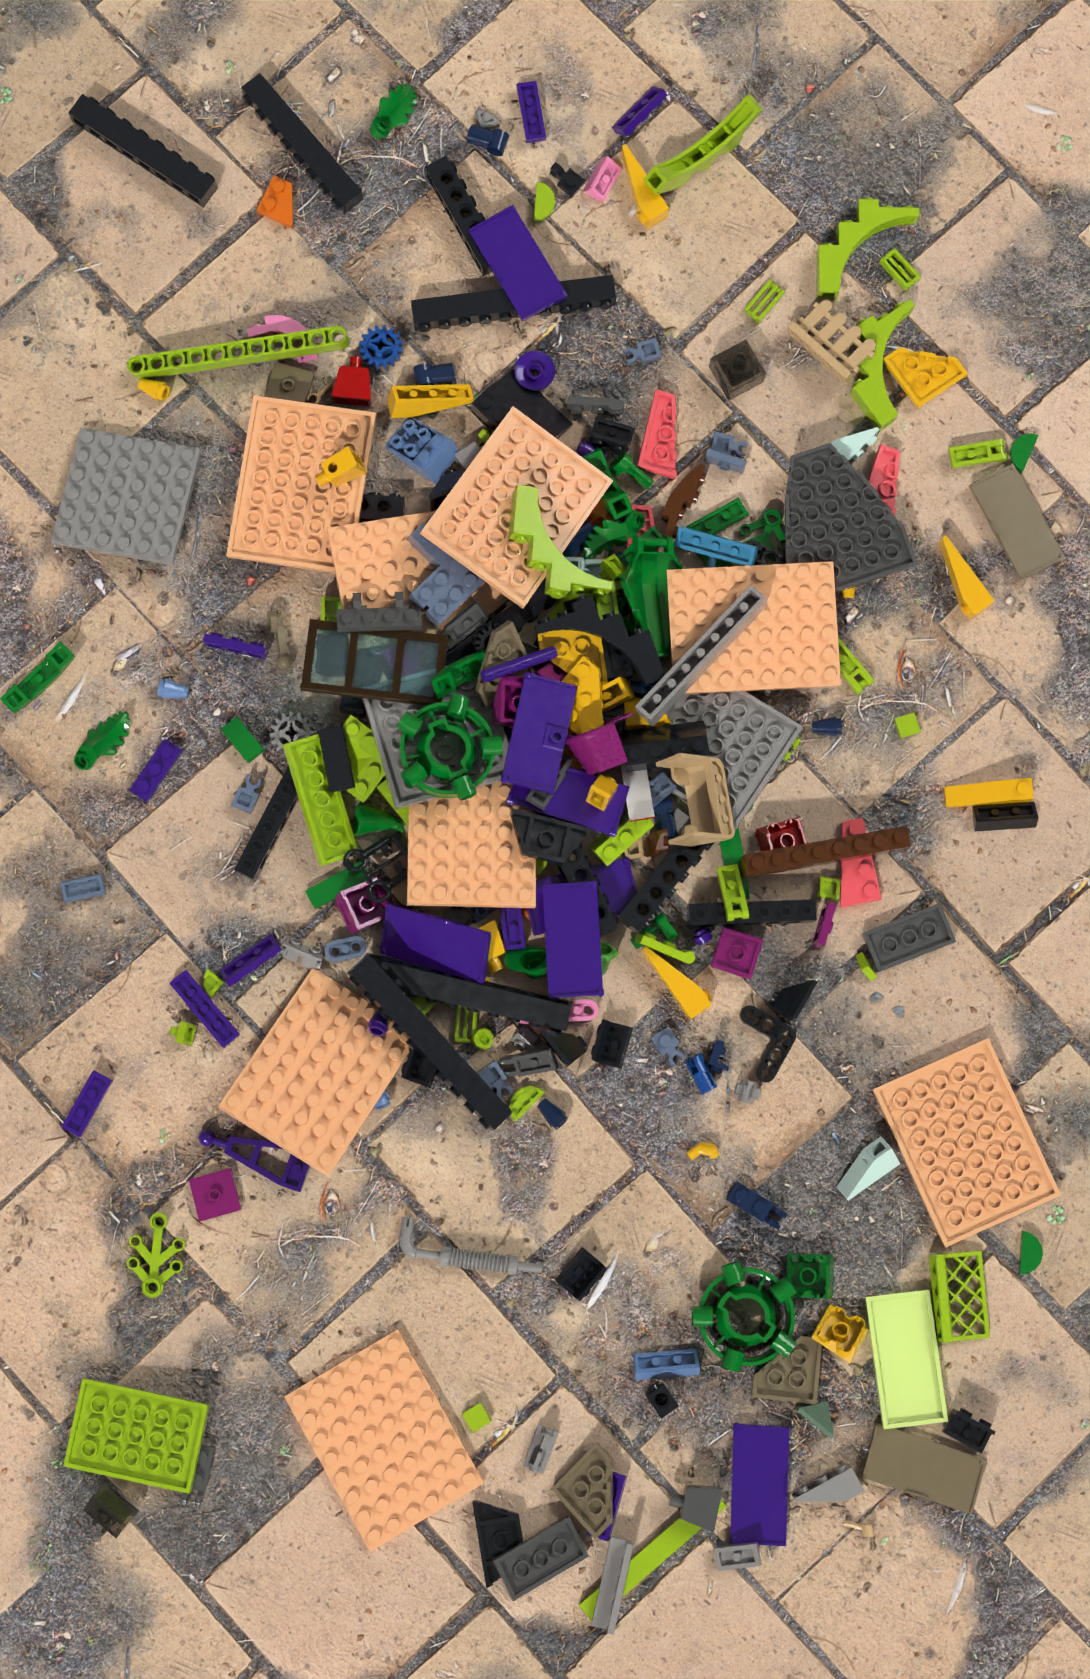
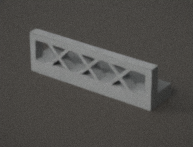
M614 1536L610 1537L591 1626L606 1629L607 1633L614 1635L633 1550V1542L631 1540Z

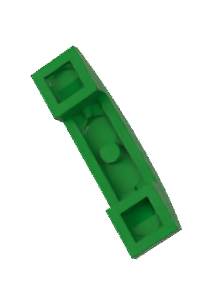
M61 641L45 655L47 658L18 685L14 684L0 698L14 714L43 693L76 657Z
M486 649L475 652L448 665L433 676L431 683L436 698L440 699L456 691V686L477 677Z
M737 828L733 838L719 842L723 866L738 864L745 898L750 899L747 878L743 879L739 860L744 854L739 828Z

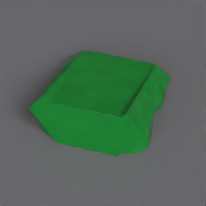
M787 1254V1279L797 1292L792 1297L832 1299L834 1294L833 1255Z

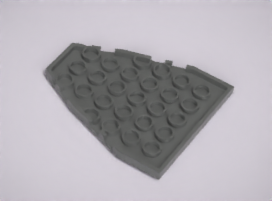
M831 443L790 457L785 495L786 564L833 562L835 593L917 566L918 563L904 525L892 514L890 507L886 506L881 500L878 492L864 474L856 470L844 455L839 454L837 449Z

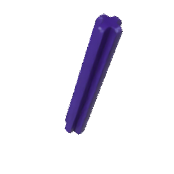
M551 646L482 670L480 672L481 679L484 682H489L552 660L558 656L557 650Z

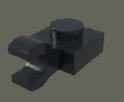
M557 162L550 168V174L559 180L557 186L572 198L585 184L586 180L571 168L565 172Z

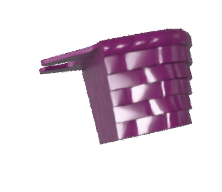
M628 712L604 720L603 726L579 735L574 732L566 737L565 743L569 745L571 752L577 757L578 762L582 764L587 775L599 773L628 762L614 723L634 715V712Z

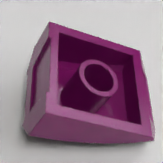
M509 674L501 677L493 704L492 725L513 728L524 676Z
M379 877L373 878L372 881L381 879ZM369 881L340 891L335 896L336 906L343 917L347 929L352 934L384 921L386 905L388 903L394 904L391 896L386 902L371 903L366 896L367 887L371 883ZM376 885L372 889L378 898H382L386 894L381 885Z

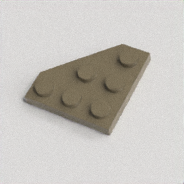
M508 620L491 632L480 672L527 655L512 621ZM532 666L511 675L524 676L525 672L536 674ZM479 672L475 691L482 706L488 708L494 703L501 677L484 682Z
M800 1335L795 1339L797 1343L786 1358L779 1354L753 1374L751 1397L817 1405L822 1345L810 1336Z
M597 1442L551 1489L594 1539H598L613 1523V1458Z

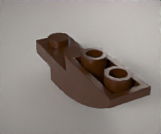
M700 464L686 475L669 497L661 515V520L668 522L663 537L671 536L676 539L679 528L676 526L678 519L682 520L686 508L690 509L692 503H697L700 494L697 491L698 485H703L707 474L703 472L705 465Z

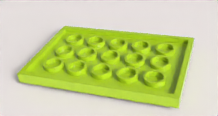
M82 1378L63 1467L190 1494L192 1492L210 1404Z

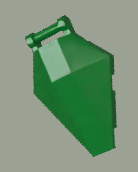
M634 535L632 538L634 553L622 578L621 585L637 628H642L643 632L649 630L658 657H668L671 646L666 571L685 568L679 563L674 554V540L671 536L644 538L641 535ZM644 546H663L664 552H644Z

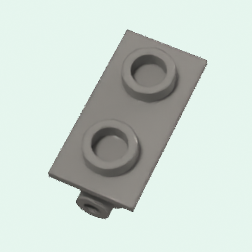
M288 937L283 942L280 954H283L284 958L297 963L301 956L303 957L301 965L311 969H320L321 961L325 957V953L320 948L307 946L297 938Z
M522 1027L511 1040L515 1048L521 1052L549 1048L542 1041L536 1046L534 1042L538 1037L528 1028L524 1029Z
M539 1424L523 1466L529 1468L532 1472L543 1474L559 1432Z

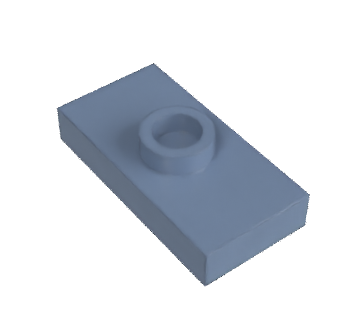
M708 448L704 459L705 462L717 465L721 470H732L743 474L747 463L746 460Z
M664 771L649 782L653 808L677 788L676 784Z
M102 873L60 882L65 904L107 895Z

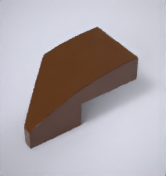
M667 829L653 832L648 836L650 857L659 856L660 851L668 850Z

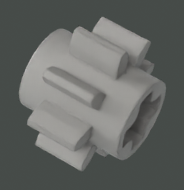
M742 1079L741 1085L736 1084L734 1094L739 1095L738 1101L753 1104L754 1099L758 1100L761 1094V1089H757L758 1083Z

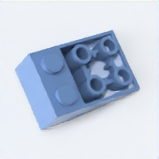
M408 417L384 446L414 471L434 484L437 483L456 460L454 454L459 452L452 439L414 417Z

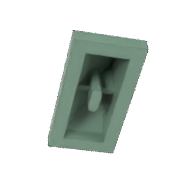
M827 1402L817 1403V1405H797L795 1407L796 1411L832 1439L834 1437Z

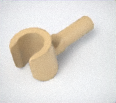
M328 382L317 394L310 393L307 400L311 401L313 397H317V401L314 404L320 405L321 397L332 385Z
M844 1520L843 1526L862 1530V1537L874 1536V1528L871 1523L860 1524Z

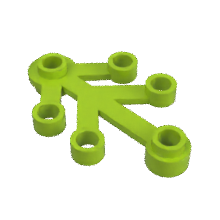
M155 1213L150 1218V1226L154 1229L152 1253L143 1244V1238L140 1235H133L129 1239L130 1246L135 1248L150 1266V1273L148 1275L140 1266L141 1261L138 1257L133 1256L127 1260V1267L133 1270L142 1280V1292L149 1298L158 1297L163 1292V1283L175 1273L181 1272L184 1268L182 1261L174 1260L171 1262L170 1268L159 1275V1267L177 1251H182L186 1247L185 1240L177 1238L161 1254L163 1229L168 1224V1218L164 1213ZM158 1217L163 1219L162 1225H157L156 1219ZM134 1237L140 1240L137 1246L132 1243ZM176 1241L182 1242L183 1246L181 1249L176 1248ZM132 1259L137 1261L136 1267L130 1265ZM175 1262L180 1264V1269L178 1271L173 1269V1264ZM151 1283L157 1285L155 1291L150 1290L149 1285Z

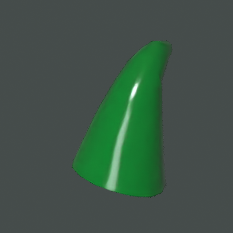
M361 803L357 804L353 824L354 836L388 829L398 830L401 833L404 832V824L397 817L372 806Z

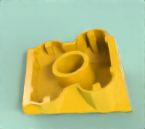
M830 1304L813 1333L812 1339L848 1363H852L869 1329L865 1327L863 1318L859 1316L849 1317L845 1314L844 1309Z

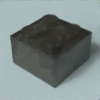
M747 340L715 355L710 359L708 366L728 401L763 383L766 377L765 370Z

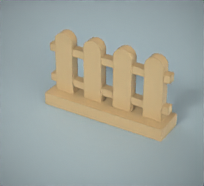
M824 300L820 304L816 302L813 305L814 310L805 319L802 316L798 319L799 325L793 321L788 326L789 335L843 384L848 386L852 382V372L857 374L860 371L858 366L867 357L872 359L875 356L873 352L876 349V343L872 339H867L862 343L859 340L861 329L858 326H852L849 330L844 327L847 322L846 315L838 313L833 317L830 314L832 303L829 300ZM826 318L829 322L820 331H817L815 327ZM840 331L844 335L833 345L829 340ZM855 344L858 348L847 358L844 353Z

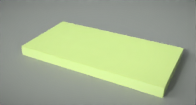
M930 1290L864 1297L882 1428L891 1429L948 1422Z

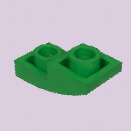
M237 716L221 729L248 763L265 751Z

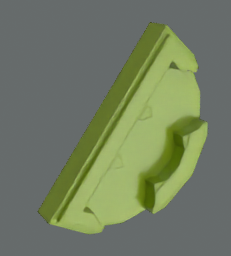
M537 182L534 223L544 221L545 218L553 213L555 208V195L553 191L541 182Z
M534 1086L522 1087L516 1091L509 1105V1109L513 1112L511 1114L513 1120L516 1122L545 1091Z

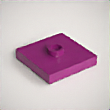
M829 902L822 907L812 947L820 949L825 946L828 934H831L834 922H832L836 904Z
M723 926L710 967L751 980L763 939Z
M231 1168L189 1179L199 1222L242 1210Z

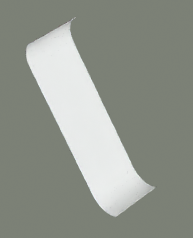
M625 763L621 764L623 783L629 786L626 797L629 822L655 818L647 770L626 772Z

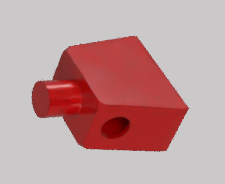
M352 356L350 357L349 366L339 367L332 391L333 403L372 407L369 369L361 367L362 358Z

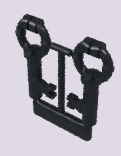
M397 831L390 837L385 836L365 850L351 849L345 853L342 864L346 870L353 872L362 871L367 880L371 882L367 887L366 893L371 903L386 902L391 896L392 888L407 879V869L402 867L400 861L397 862L398 865L396 863L393 865L399 874L388 881H372L370 876L403 855L408 860V840L403 833ZM391 840L400 849L401 852L369 873L363 870L367 865L368 857L373 853L381 850L386 858L389 857V853L390 855L394 853L388 848ZM353 854H358L362 860V864L358 865V867H355L349 859ZM376 885H381L383 890L386 891L385 896L382 898H378L372 890Z

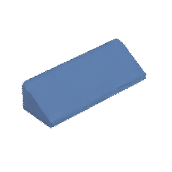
M697 1348L633 1354L635 1380L637 1381L700 1374Z

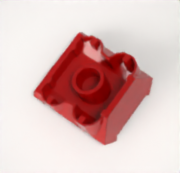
M799 817L787 819L779 823H770L764 827L757 828L755 833L761 851L807 843Z

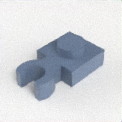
M656 338L636 343L637 349L626 348L623 352L624 355L631 354L633 356L632 359L627 360V365H633L639 359L641 364H646L662 358Z
M715 431L711 449L728 455L734 453L736 457L744 458L746 453L740 452L738 448H747L748 443L745 441L736 443L734 442L735 436Z
M250 774L245 780L246 788L239 786L231 806L249 814L252 813L260 796L255 793V790L259 789L262 785L261 779H258V782L252 785L250 783L252 775Z
M669 1027L650 1038L661 1056L666 1053L668 1054V1062L671 1066H675L673 1062L675 1055H678L682 1061L685 1059L683 1053L675 1049L680 1044Z
M495 1060L477 1072L491 1089L496 1088L495 1093L501 1100L504 1099L501 1095L502 1089H507L510 1094L513 1092L509 1085L502 1082L507 1077Z

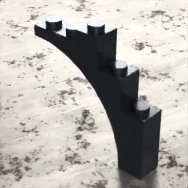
M585 594L574 598L575 603L570 604L572 613L569 612V609L557 613L558 618L550 620L549 617L538 620V625L534 626L536 635L550 631L573 630L586 632L602 638L615 646L628 658L637 670L643 685L661 680L665 675L649 630L643 632L642 628L630 632L631 636L629 637L621 613L615 615L614 611L602 615L603 620H600L592 596L587 598Z

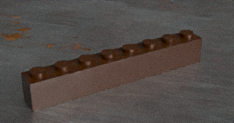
M907 826L744 854L739 860L743 879L902 851L911 847Z

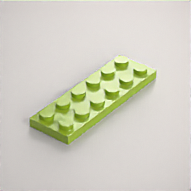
M315 734L283 744L319 866L342 860L348 850L358 848L341 792L331 793L329 791L319 735Z

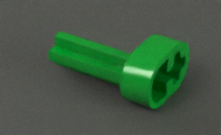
M626 452L617 456L609 466L611 473L616 477L625 471L645 489H648L654 482L652 478L633 463V458Z
M662 912L653 918L654 922L644 932L640 931L638 933L645 935V932L656 936L663 932L669 942L679 937ZM636 934L629 940L638 949L642 944L635 942Z

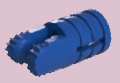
M698 1053L694 1058L686 1059V1065L697 1085V1089L700 1091V1095L718 1087L702 1054Z

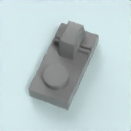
M758 1542L717 1546L714 1548L718 1571L756 1567L762 1564Z

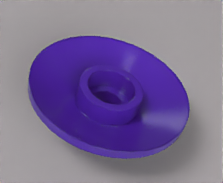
M527 352L520 356L515 364L514 373L516 380L527 390L539 391L545 389L554 379L555 365L552 359L543 352ZM537 371L539 374L537 376H532L531 372Z

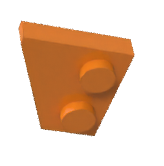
M274 175L256 210L257 213L292 229L294 226L292 183Z

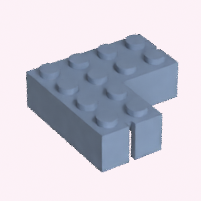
M433 513L425 523L423 522L410 535L408 541L436 570L407 599L415 607H421V611L427 605L429 609L424 616L438 628L485 581L420 534L434 515Z

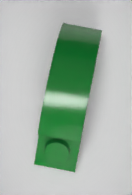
M598 448L582 456V458L613 480L600 499L607 513L616 520L632 512L633 509L627 494L618 486L613 478L602 450Z

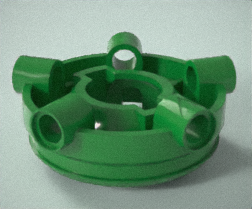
M453 694L451 695L450 702L430 704L420 709L414 715L407 711L400 720L397 728L403 732L399 744V756L404 770L400 774L410 788L416 786L422 792L438 798L458 797L459 801L469 799L477 794L476 788L488 776L495 755H502L503 746L502 737L493 736L485 719L475 710L468 707L469 698ZM438 715H446L445 718L436 720L435 717ZM430 718L431 723L427 725L426 730L420 736L419 743L416 745L415 755L406 756V741L408 740L412 743L421 730L424 720ZM447 720L464 724V721H467L472 726H474L477 731L470 734L462 726L455 723H449L447 722ZM451 731L458 734L459 738L465 743L466 752L460 761L461 770L451 773L448 765H442L432 757L430 742L435 733H450ZM481 735L479 742L481 761H486V765L479 778L472 782L469 774L472 771L473 763L477 759V747L474 738ZM413 761H415L413 764H411L410 766H408V763H407V762H413ZM431 775H435L440 778V784H451V790L436 789L426 785L425 782Z
M740 1261L721 1266L723 1273L716 1276L707 1285L702 1293L699 1305L692 1306V1326H699L705 1343L718 1357L723 1359L721 1367L739 1373L741 1366L760 1365L772 1360L779 1354L786 1358L797 1343L791 1338L795 1325V1309L791 1297L797 1293L786 1277L779 1281L776 1277L763 1270L741 1267ZM743 1273L761 1276L757 1286L745 1283L744 1286L736 1287L734 1284L745 1281ZM765 1279L771 1283L767 1288L779 1304L784 1302L786 1316L783 1331L777 1329L774 1333L777 1327L775 1326L774 1303L770 1296L761 1289ZM723 1280L724 1284L730 1287L720 1295L713 1288ZM710 1292L718 1297L714 1310L711 1305H705ZM730 1296L736 1301L743 1298H751L760 1303L765 1313L764 1322L767 1324L762 1329L763 1332L760 1335L757 1332L752 1335H742L732 1329L729 1323V1311L723 1307ZM713 1314L717 1318L715 1327L721 1335L714 1343L705 1326L713 1325ZM772 1337L767 1343L771 1348L753 1357H744V1352L728 1346H724L723 1351L717 1347L724 1339L734 1346L746 1347L756 1346L762 1342L766 1343Z

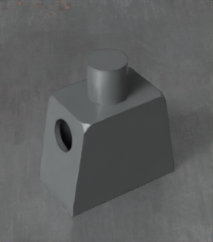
M685 1485L683 1495L671 1492L669 1506L680 1508V1519L714 1532L722 1489L719 1486Z

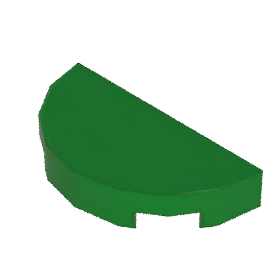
M1032 433L1023 434L1011 446L1009 456L1019 472H1023L1039 435Z
M1021 1231L1018 1274H1027L1039 1266L1043 1251L1039 1240L1033 1234Z

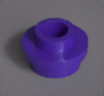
M702 927L694 932L695 936L692 938L693 942H696L698 946L707 943L712 939L711 929Z

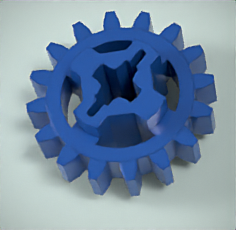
M375 325V331L368 328V335L362 334L364 341H359V346L361 347L359 352L360 355H364L362 357L363 362L369 361L368 365L370 368L376 365L377 370L380 369V366L387 370V365L395 366L394 360L400 362L401 359L398 354H403V348H401L403 341L399 340V333L394 335V328L388 331L386 325L382 329ZM368 351H370V353H373L375 355V358L372 357Z

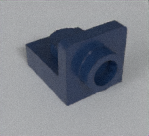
M716 1039L706 1063L711 1066L710 1070L722 1074V1071L729 1070V1066L718 1063V1060H722L725 1055L726 1048L723 1047L725 1042Z

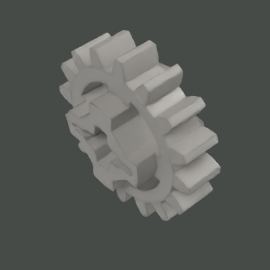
M290 711L289 717H286L283 713L282 720L275 719L277 725H271L274 733H270L269 736L270 738H275L271 743L273 746L278 745L276 750L279 753L284 750L280 740H286L288 743L292 742L289 736L292 727L296 733L293 741L315 735L316 733L315 731H310L314 726L312 723L307 724L309 721L307 716L301 719L302 714L300 712L297 716H294L293 712ZM296 722L301 723L305 729L298 728ZM288 723L283 730H280L284 724Z

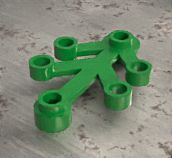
M767 509L763 513L762 519L750 524L741 525L739 534L744 538L749 537L752 531L764 527L761 535L749 540L758 541L776 551L770 539V534L773 530L778 540V550L785 552V548L780 546V543L785 542V535L780 527L782 515L778 510ZM768 517H774L775 522H770ZM742 528H747L749 533H743ZM763 551L759 553L757 559L760 558V556L763 554ZM768 555L771 560L770 565H773L774 558L773 556Z

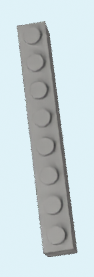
M750 585L635 706L637 713L653 727L767 607L766 597Z

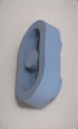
M359 936L335 940L326 945L325 956L334 963L359 958L365 954L367 944ZM356 943L360 945L358 951H354L352 948ZM335 948L340 951L337 956L332 955V950Z

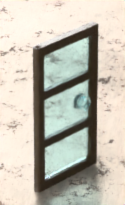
M310 619L300 689L307 692L425 706L442 702V698H436L431 678L445 668L448 635L407 630L337 632V622Z

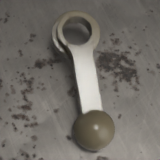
M275 611L267 612L268 631L276 634L279 654L276 664L280 669L287 670L292 666L293 659L288 653L285 625H281L279 613H275Z

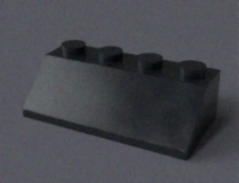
M704 721L621 731L623 750L628 761L625 762L626 772L663 768L656 767V762L678 753L710 757Z

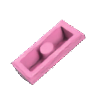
M608 156L601 158L586 183L583 192L604 202L622 167Z

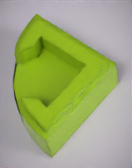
M864 953L857 954L856 959L863 973L871 981L876 979L878 976Z
M207 969L204 974L203 985L206 994L212 999L225 982L211 970Z

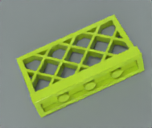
M982 1251L928 1254L937 1342L948 1343L952 1341L990 1338ZM969 1256H976V1265L971 1270L964 1262ZM946 1258H953L958 1262L952 1272L946 1267ZM961 1266L969 1272V1275L963 1282L955 1275ZM972 1276L978 1280V1287L974 1292L966 1285ZM952 1278L960 1284L954 1294L948 1289V1283ZM963 1288L971 1294L966 1303H963L957 1297ZM974 1298L980 1302L981 1308L977 1313L968 1307ZM954 1300L963 1306L957 1315H954L950 1310V1305ZM965 1310L974 1316L968 1325L959 1319ZM976 1320L982 1324V1334H976L970 1329ZM956 1322L965 1328L959 1336H953L952 1327Z

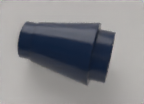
M834 716L812 721V733L835 737L842 735V719Z
M547 1098L542 1100L537 1106L551 1128L554 1127L557 1130L568 1120L566 1112Z

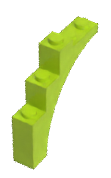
M751 94L746 95L737 107L712 131L677 156L654 165L643 180L655 195L683 187L694 173L708 169L719 155L732 152L744 138L742 136L763 109Z
M871 197L859 199L856 205V222L844 220L838 223L836 228V245L833 243H823L818 246L816 252V299H837L840 292L843 268L858 246L872 235L884 229L898 225L916 224L919 218V208H914L910 205L903 207L885 205L879 207V199Z
M911 299L905 303L901 301L893 308L894 311L889 314L887 312L882 314L877 320L872 315L868 319L864 317L856 323V326L861 329L859 340L862 343L867 339L874 340L876 349L873 352L875 356L872 359L867 357L858 366L860 368L858 373L862 378L852 385L853 388L850 395L873 426L879 428L878 432L895 422L898 417V413L890 402L884 384L883 355L891 333L901 321L912 313L915 305Z
M517 485L512 494L508 539L520 544L528 542L526 566L532 567L536 571L547 570L544 594L560 599L572 590L575 594H583L585 592L591 593L594 597L606 596L612 590V582L596 578L580 570L562 555L548 536L539 510L538 488Z

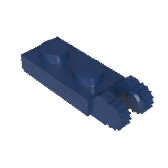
M736 1181L726 1198L730 1203L777 1230L780 1228L779 1223L767 1217L770 1210L782 1218H786L788 1215L775 1207L772 1202Z

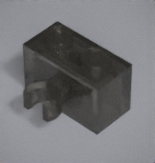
M107 1483L92 1496L83 1509L84 1512L94 1519L92 1522L93 1526L97 1523L103 1527L101 1530L102 1534L108 1531L115 1538L130 1525L139 1512L137 1508Z

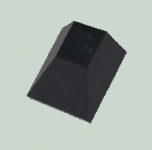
M456 469L449 470L441 476L429 495L431 511L439 508L463 475L461 469L457 471Z
M812 980L783 988L779 992L775 991L769 1000L772 1003L770 1009L790 1021L797 1019L818 982Z
M543 1030L540 1033L541 1037L549 1047L553 1048L554 1053L566 1068L587 1052L585 1049L587 1044L580 1035L576 1038L574 1034Z

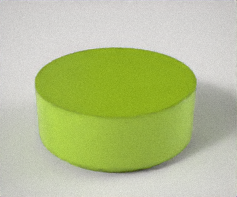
M487 1028L476 1029L471 1036L473 1046L477 1049H488L493 1043L492 1032Z

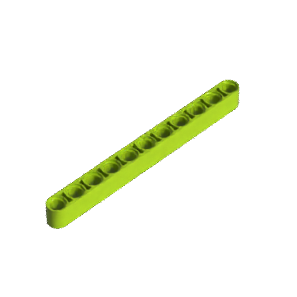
M332 326L134 356L128 360L127 369L136 379H151L344 350L349 346L350 338L343 327ZM344 335L341 341H335L336 336ZM323 338L322 343L318 345L315 344V340ZM297 341H303L302 346L295 348ZM277 344H283L280 350H274ZM257 347H263L260 353H254ZM237 350H242L240 356H234ZM217 353H222L220 359L214 360ZM197 356H202L201 361L195 363V358ZM182 359L181 364L175 366L176 360ZM161 361V367L155 369L156 363ZM142 364L141 370L135 372V368Z

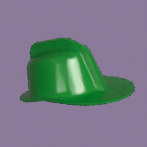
M526 946V948L511 949L504 957L506 967L513 971L523 972L530 979H538L547 975L546 948Z

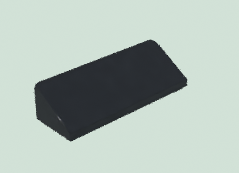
M343 725L319 730L318 735L329 791L332 793L355 788Z
M1035 802L972 806L975 831L1035 828L1038 823L1039 817Z

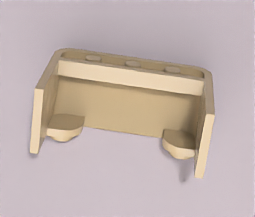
M678 753L656 762V767L671 768L673 781L678 785L685 786L691 825L682 828L681 836L668 840L670 845L696 846L733 838L735 829L725 769L720 759Z

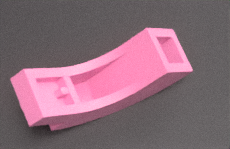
M281 315L264 316L265 325L255 324L250 329H246L249 339L307 330L296 320ZM297 341L295 348L302 346L303 341ZM317 354L297 357L298 364L318 359Z

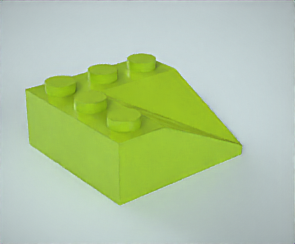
M350 715L343 724L355 788L346 791L362 803H367L377 790V786L383 782L386 776L371 727L355 715Z

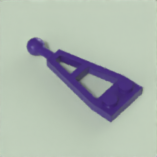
M204 1129L199 1133L198 1140L203 1146L214 1144L225 1148L223 1153L276 1184L297 1192L302 1191L310 1165L296 1156L290 1154L282 1178L257 1165L263 1147L283 1149L272 1141L229 1136L228 1140L215 1136V1133L210 1129ZM235 1143L255 1145L250 1160L233 1151Z

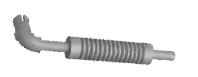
M402 1217L398 1240L400 1241L403 1253L410 1258L415 1259V1257L440 1260L439 1266L448 1267L450 1265V1267H453L454 1265V1268L457 1266L461 1268L462 1266L463 1269L465 1267L466 1269L470 1268L473 1270L474 1268L479 1271L482 1269L492 1273L493 1271L495 1273L499 1271L500 1274L507 1272L508 1275H516L517 1270L542 1273V1264L519 1262L518 1256L508 1257V1255L504 1256L503 1254L500 1256L495 1253L492 1255L491 1253L487 1254V1252L479 1253V1251L475 1253V1251L471 1252V1250L467 1252L466 1249L463 1252V1249L459 1251L458 1248L455 1251V1248L451 1250L448 1247H441V1251L417 1249V1246L414 1245L415 1238H413L416 1219L409 1218V1226L407 1227L408 1217Z

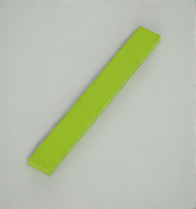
M721 1499L718 1514L727 1507ZM678 1517L630 1559L622 1597L695 1535L701 1527ZM599 1587L579 1603V1606L591 1621Z

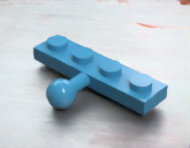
M683 526L678 528L674 547L709 556L708 564L705 568L715 567L717 558L751 567L754 565L758 550L757 546Z

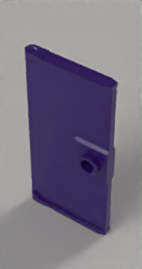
M514 205L507 207L468 230L522 322L568 297V294L560 284Z
M525 672L500 781L553 795L577 686Z
M570 767L544 811L526 801L531 791L528 788L513 785L506 801L510 805L588 827L591 830L615 837L629 786L617 783L619 786L605 811H602L586 802L589 790L598 777L587 775L586 772Z
M628 857L615 860L609 866L599 864L590 867L592 874H596L600 881L599 889L601 893H605L610 905L608 907L610 912H614L615 915H619L637 893ZM576 872L575 878L579 881H584L585 875L582 872ZM561 874L536 880V907L526 908L534 936L545 934L542 885L565 883ZM638 905L637 910H640L641 905ZM598 910L599 919H602L603 913L600 910Z
M595 880L542 885L549 998L602 997L604 995L597 894L598 882Z
M388 903L385 910L380 954L484 984L491 932Z
M733 1423L731 1531L729 1543L732 1545L758 1542V1545L786 1546L788 1426Z

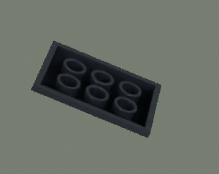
M514 369L485 389L471 403L472 412L493 431L496 430L513 406L557 439L573 425L539 391L523 388L516 380Z

